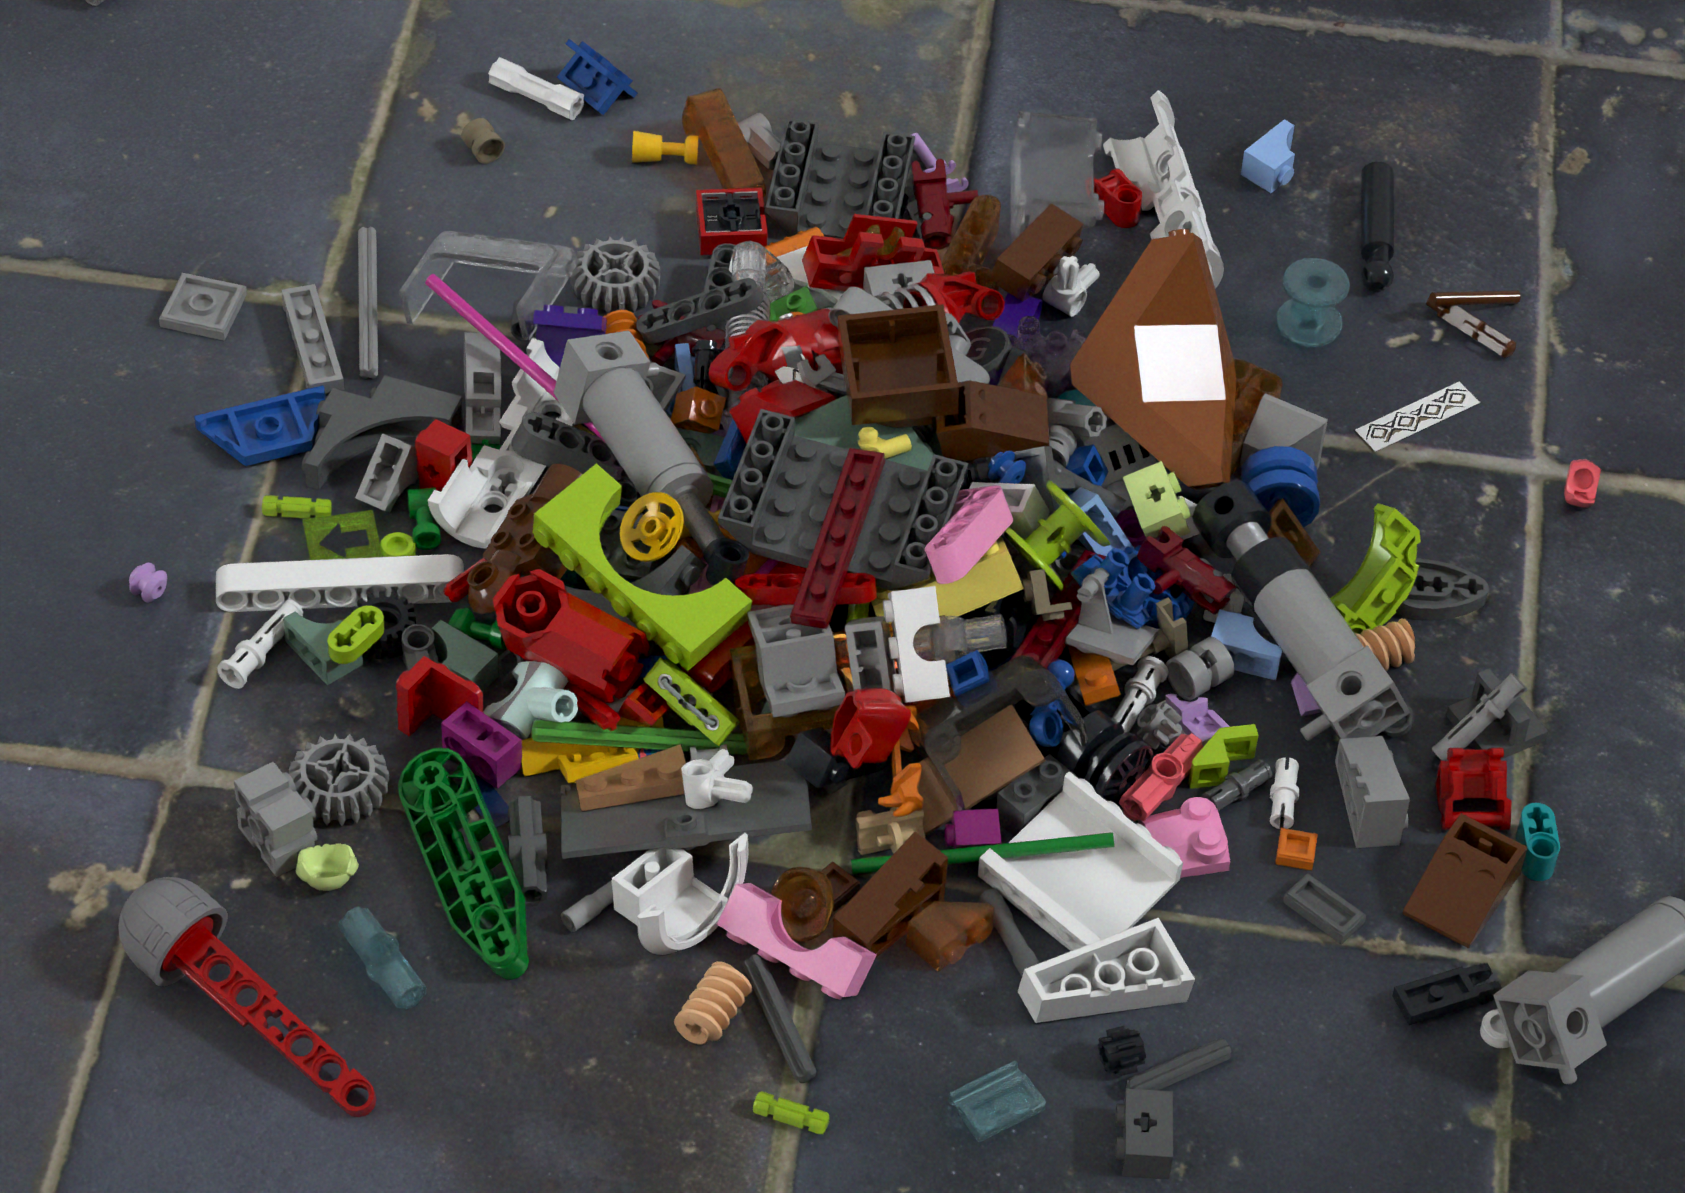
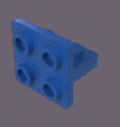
M568 39L565 43L576 53L557 78L569 88L584 94V100L602 115L607 112L623 90L633 98L638 94L629 86L633 81L613 66L611 62L582 41L578 46Z

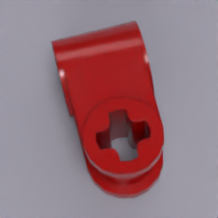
M1115 168L1107 176L1100 179L1091 178L1087 181L1086 190L1089 199L1111 219L1113 224L1121 228H1131L1139 223L1142 191L1126 177L1122 170Z

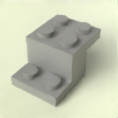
M783 605L747 612L748 624L756 645L759 680L773 717H791L800 712L817 709L829 710L834 706L841 705L845 698V691L837 673L834 637L830 626L828 625L827 629L792 624L790 615L794 605Z

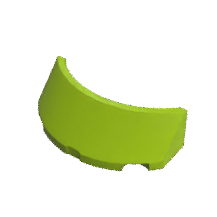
M1379 503L1373 508V535L1365 559L1347 585L1330 597V600L1352 631L1358 634L1363 630H1372L1376 626H1382L1396 613L1401 603L1407 599L1419 569V565L1416 564L1417 544L1421 542L1420 530L1396 508Z

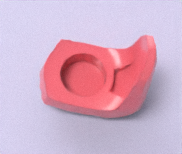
M1587 459L1571 461L1564 488V497L1568 504L1581 508H1589L1594 505L1601 469Z

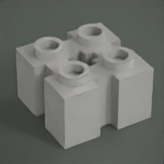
M271 762L234 780L235 799L240 805L237 808L238 828L253 847L257 846L261 851V858L273 874L278 877L296 868L297 858L302 849L315 846L317 834L313 827V818L316 817V813L310 800L307 797L302 798L298 794L292 777L287 772L282 773L277 765Z

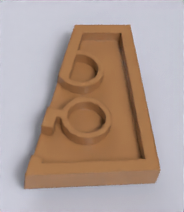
M681 744L575 780L581 811L685 794L681 768L686 764Z

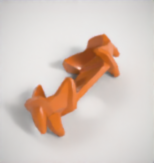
M915 705L905 706L911 710V718L891 752L893 781L890 795L878 799V804L884 807H899L893 811L894 817H903L911 814L913 811H922L924 806V798L918 793L922 765L920 763L908 764L903 770L901 767L900 749L907 752L914 750L908 730H919L918 722L915 719L917 715Z

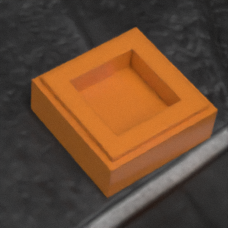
M1281 828L1275 864L1312 871L1318 834Z

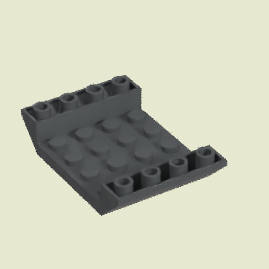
M760 409L718 516V523L738 542L744 545L750 553L807 568L849 450L794 436V417ZM933 454L927 471L885 460L847 573L871 574L875 577L876 587L890 591L929 579L932 567L924 548L949 521L968 468V463Z

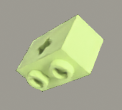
M1162 461L1123 477L1146 538L1151 536L1156 539L1162 526H1167L1180 537L1191 533L1186 519L1192 517L1184 497L1177 499L1176 493L1182 491L1174 472L1167 474Z

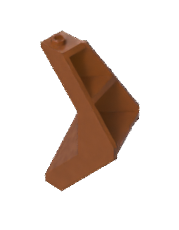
M1177 229L1169 231V237L1152 239L1071 361L1070 370L1074 387L1097 407H1101L1108 417L1159 462L1162 461L1163 465L1171 472H1174L1176 477L1185 485L1194 490L1219 487L1224 483L1230 482L1237 380L1234 358L1202 239L1194 233H1189V229Z

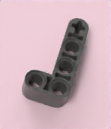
M531 412L525 415L511 440L513 450L518 455L543 464L546 467H550L552 464H564L578 470L582 474L597 463L622 485L619 506L630 507L637 500V489L607 444L600 437L541 413Z

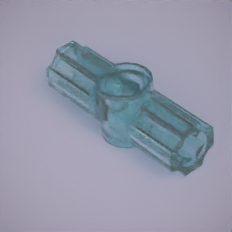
M357 906L347 911L344 918L339 921V929L364 962L368 977L381 985L398 1009L405 1008L408 1010L418 1005L422 997L426 995V986L399 951L398 940L393 935L384 931L368 908Z

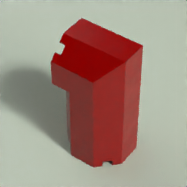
M541 569L529 571L530 575L520 577L519 574L509 576L493 598L497 624L507 650L528 661L544 662L552 665L564 674L569 683L608 704L614 702L613 696L618 699L625 697L641 675L644 667L638 660L641 653L647 656L650 648L646 633L568 593L562 580Z

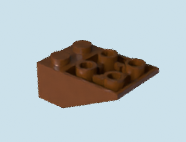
M971 380L958 382V414L936 416L937 436L943 457L964 462L974 458L992 457L999 452H1017L1050 446L1047 398L1043 395Z
M1461 813L1444 836L1402 914L1470 948L1520 876L1528 847Z

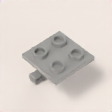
M1098 568L1094 574H1089L1083 579L1082 587L1077 591V598L1082 602L1079 622L1066 637L1065 644L1077 647L1078 650L1084 653H1096L1111 658L1113 662L1118 664L1134 665L1158 636L1159 629L1147 625L1137 629L1122 618L1118 619L1113 614H1110L1104 590V583L1109 579L1107 578L1109 573L1104 568Z

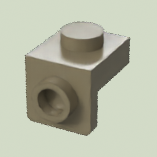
M1045 569L1026 572L1027 579L1022 580L1024 587L1022 591L1025 602L1031 601L1032 614H1042L1043 621L1065 618L1064 610L1072 609V604L1067 602L1050 605Z

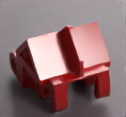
M1503 748L1447 749V760H1440L1435 780L1439 812H1441L1442 830H1449L1461 813L1485 826H1500L1501 830H1510L1512 800L1507 798V761L1501 760L1504 757ZM1463 798H1490L1496 800L1498 812H1453V801L1463 800Z

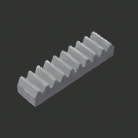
M315 284L283 289L284 312H286V319L289 323L292 340H294L295 350H297V356L300 360L306 388L309 389L323 385L325 395H329L332 388L343 391L344 380Z

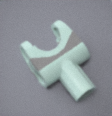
M525 661L519 662L512 672L518 681L514 690L503 700L488 705L483 711L485 715L523 740L527 739L531 734L533 722L537 719L560 723L571 721L578 711V700L574 693L563 689L568 680L558 669L544 662Z

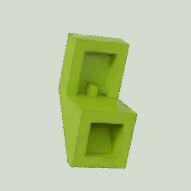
M1256 725L1219 728L1192 760L1188 782L1190 789L1218 786L1226 780L1225 777L1228 774L1230 761L1254 758L1259 736Z

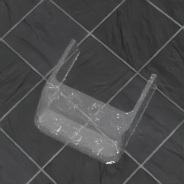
M445 231L434 239L399 290L406 323L413 324L434 293L425 284L426 279L431 274H435L443 280L454 263L535 273L537 276L516 307L523 340H530L537 329V326L533 324L534 310L543 311L544 305H552L572 275L573 269L577 267L574 249L567 245L477 233Z

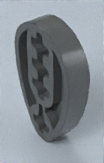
M1416 558V564L1419 565L1417 577L1407 599L1401 603L1396 612L1414 620H1442L1467 615L1485 605L1489 586L1483 578L1461 567L1436 560Z

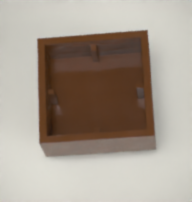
M943 304L838 316V344L852 425L877 423L887 427H911L932 424V417L958 414L959 386Z

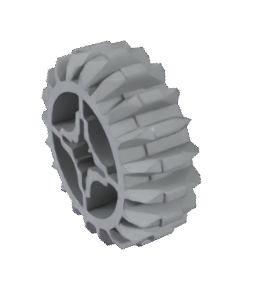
M609 236L607 241L602 242L596 238L594 245L585 244L583 251H577L575 260H572L570 284L576 298L581 299L584 306L592 305L593 309L598 311L601 309L606 310L607 314L616 310H630L635 313L637 306L646 307L648 300H654L656 291H658L660 286V266L655 253L649 252L647 245L638 246L636 239L626 242L623 236L620 240H612Z
M335 733L332 740L326 741L320 736L317 745L307 742L305 751H297L295 761L290 764L289 775L295 783L298 794L302 798L307 797L312 803L316 813L313 821L322 817L326 826L332 820H338L340 825L343 826L346 819H352L357 823L360 814L370 817L373 808H380L382 798L386 797L388 792L389 771L387 770L386 761L383 755H379L376 745L367 746L364 738L354 742L351 734L345 739H339Z

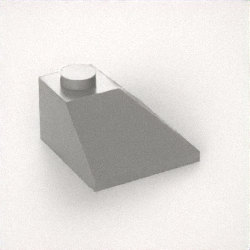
M1265 393L1243 442L1240 467L1249 456L1259 450L1274 446H1284L1304 451L1313 459L1318 469L1328 419Z

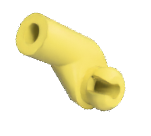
M864 427L858 434L860 438L858 445L862 450L884 453L885 459L911 451L912 449L911 441L907 434L885 440L878 437V431L873 427Z

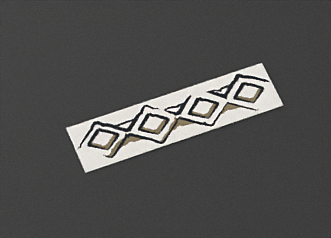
M1457 382L1357 428L1355 431L1376 452L1480 402L1460 382Z

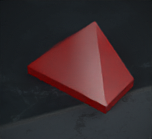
M644 681L625 699L618 714L622 718L652 726L670 707L667 705V701Z

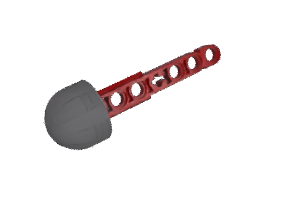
M176 877L154 879L143 884L130 895L122 908L118 929L126 954L139 970L143 971L158 986H168L186 975L241 1026L246 1027L249 1024L320 1090L329 1093L330 1098L347 1114L353 1117H362L372 1112L377 1099L370 1082L355 1068L349 1071L345 1059L276 998L278 992L219 940L228 919V913L225 908L219 905L216 900L210 897L198 885ZM217 964H225L230 967V974L224 981L215 982L209 978V972L212 967ZM247 988L255 990L258 993L255 1003L247 1007L237 1004L236 998L240 991ZM281 1015L282 1025L289 1032L285 1038L277 1027L271 1026L267 1029L269 1025L266 1019L272 1016L276 1019ZM308 1038L313 1042L310 1053L305 1056H296L291 1052L292 1044L297 1039ZM327 1063H335L341 1068L340 1075L333 1081H324L319 1077L321 1067ZM355 1088L367 1090L369 1096L366 1103L358 1107L348 1104L347 1095L351 1090Z

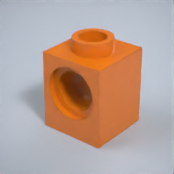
M693 387L677 393L671 421L677 428L707 434L718 431L726 398L699 387Z

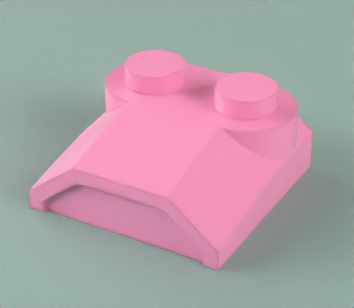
M1202 797L1189 798L1182 804L1181 809L1150 815L1145 821L1138 820L1139 824L1148 829L1152 838L1162 846L1172 848L1179 855L1180 860L1183 862L1180 878L1229 871L1228 840L1218 810L1210 800Z

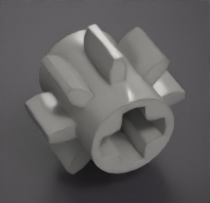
M1163 702L1160 708L1155 704L1149 705L1138 717L1137 724L1141 729L1137 732V735L1155 750L1159 744L1163 747H1169L1181 735L1182 727L1178 723L1182 720V716L1166 702Z

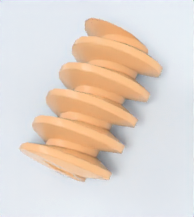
M1402 618L1398 622H1389L1385 626L1379 625L1372 630L1366 629L1360 634L1355 633L1364 647L1369 646L1386 671L1389 669V663L1397 668L1401 666L1402 659L1407 664L1414 661L1415 637L1411 625L1406 619Z
M717 961L712 963V966L704 974V978L697 984V989L691 993L689 1000L682 1006V1011L676 1015L674 1024L677 1031L686 1040L697 1045H703L707 1040L718 1041L722 1036V1030L729 1026L730 1019L737 1014V1008L741 1007L745 1002L744 997L751 993L752 985L749 980L725 962Z

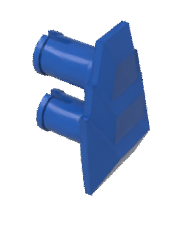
M1113 548L1108 552L1104 560L1095 554L1071 572L1073 578L1082 587V581L1087 575L1094 574L1098 568H1104L1109 573V577H1107L1109 579L1104 583L1109 612L1118 619L1122 618L1137 629L1151 620L1142 603L1155 589V583L1146 574H1137L1131 584L1120 575L1129 564V557L1124 551Z

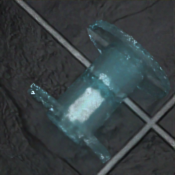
M1312 257L1297 260L1286 269L1283 276V287L1291 300L1285 302L1279 308L1276 316L1277 327L1287 340L1292 341L1294 344L1297 343L1299 346L1321 347L1328 345L1339 336L1342 330V317L1334 306L1341 303L1348 295L1349 279L1344 270L1339 265L1333 264L1332 261L1328 262L1326 259H1313Z

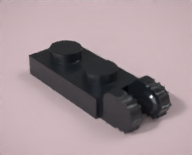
M1484 962L1483 964L1480 963L1479 965L1476 964L1467 968L1461 966L1394 987L1392 997L1408 1025H1412L1471 1007L1478 1003L1485 1004L1495 1000L1493 995L1501 990L1502 987L1498 981H1491L1490 983L1474 987V985L1489 979L1491 974H1493L1488 963L1485 964Z

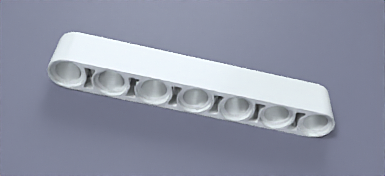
M443 554L227 564L221 566L216 571V604L221 610L227 612L278 610L286 600L295 601L302 609L357 606V601L361 598L367 602V594L373 593L375 598L379 597V591H385L386 597H390L391 592L398 593V600L404 596L408 599V604L447 603L451 601L449 597L444 595L443 590L448 582L464 572V563L458 556Z

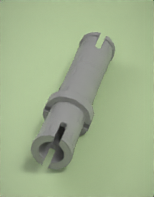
M1510 673L1490 694L1487 695L1485 693L1480 698L1481 702L1454 726L1445 737L1432 747V750L1441 760H1447V749H1464L1496 718L1501 719L1505 715L1504 711L1528 689L1513 673Z

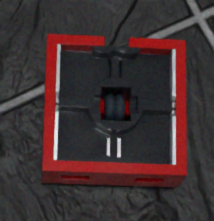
M762 188L696 190V217L700 255H712L713 250L721 244L736 245L741 249L742 254L756 253L757 249L767 246L768 233L766 216L764 215Z

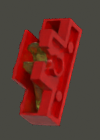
M861 214L853 215L844 239L812 235L802 258L810 288L846 291L850 287H858L863 290L865 267L931 260L934 273L944 274V270L937 249L925 248L922 239L912 238L918 225L917 221Z

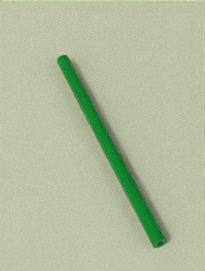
M1113 832L940 851L948 857V864L979 861V858L989 848L1001 858L1006 859L1115 847ZM892 855L851 859L852 873L877 872Z

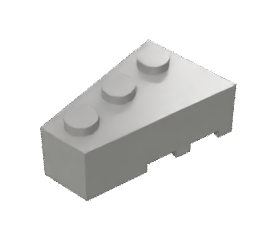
M1383 736L1340 739L1335 764L1356 848L1400 845L1402 832L1408 829L1407 811L1410 798L1394 763L1392 751L1388 749Z

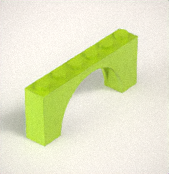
M596 463L534 513L532 533L540 545L545 548L549 547L559 556L560 561L567 569L575 570L583 577L587 586L594 593L602 594L611 602L617 614L622 617L626 616L637 626V629L646 633L648 640H653L659 645L671 662L679 663L688 671L748 620L747 612L751 610L752 600L727 578L703 591L674 596L645 591L622 578L609 564L600 542V532L605 521L620 505L622 485Z

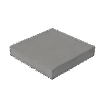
M182 273L159 317L160 327L225 341L247 295L246 286Z

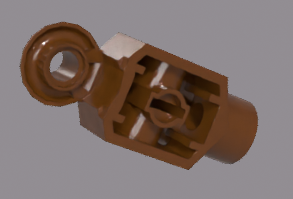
M552 464L535 492L517 499L510 507L507 516L497 532L492 536L491 542L483 553V557L487 561L477 564L467 577L469 584L468 601L474 612L485 614L495 611L493 598L509 576L519 574L520 577L530 575L529 571L541 569L558 579L562 578L567 568L562 564L559 556L549 547L545 548L540 545L532 533L534 513L582 475L581 472L564 464Z

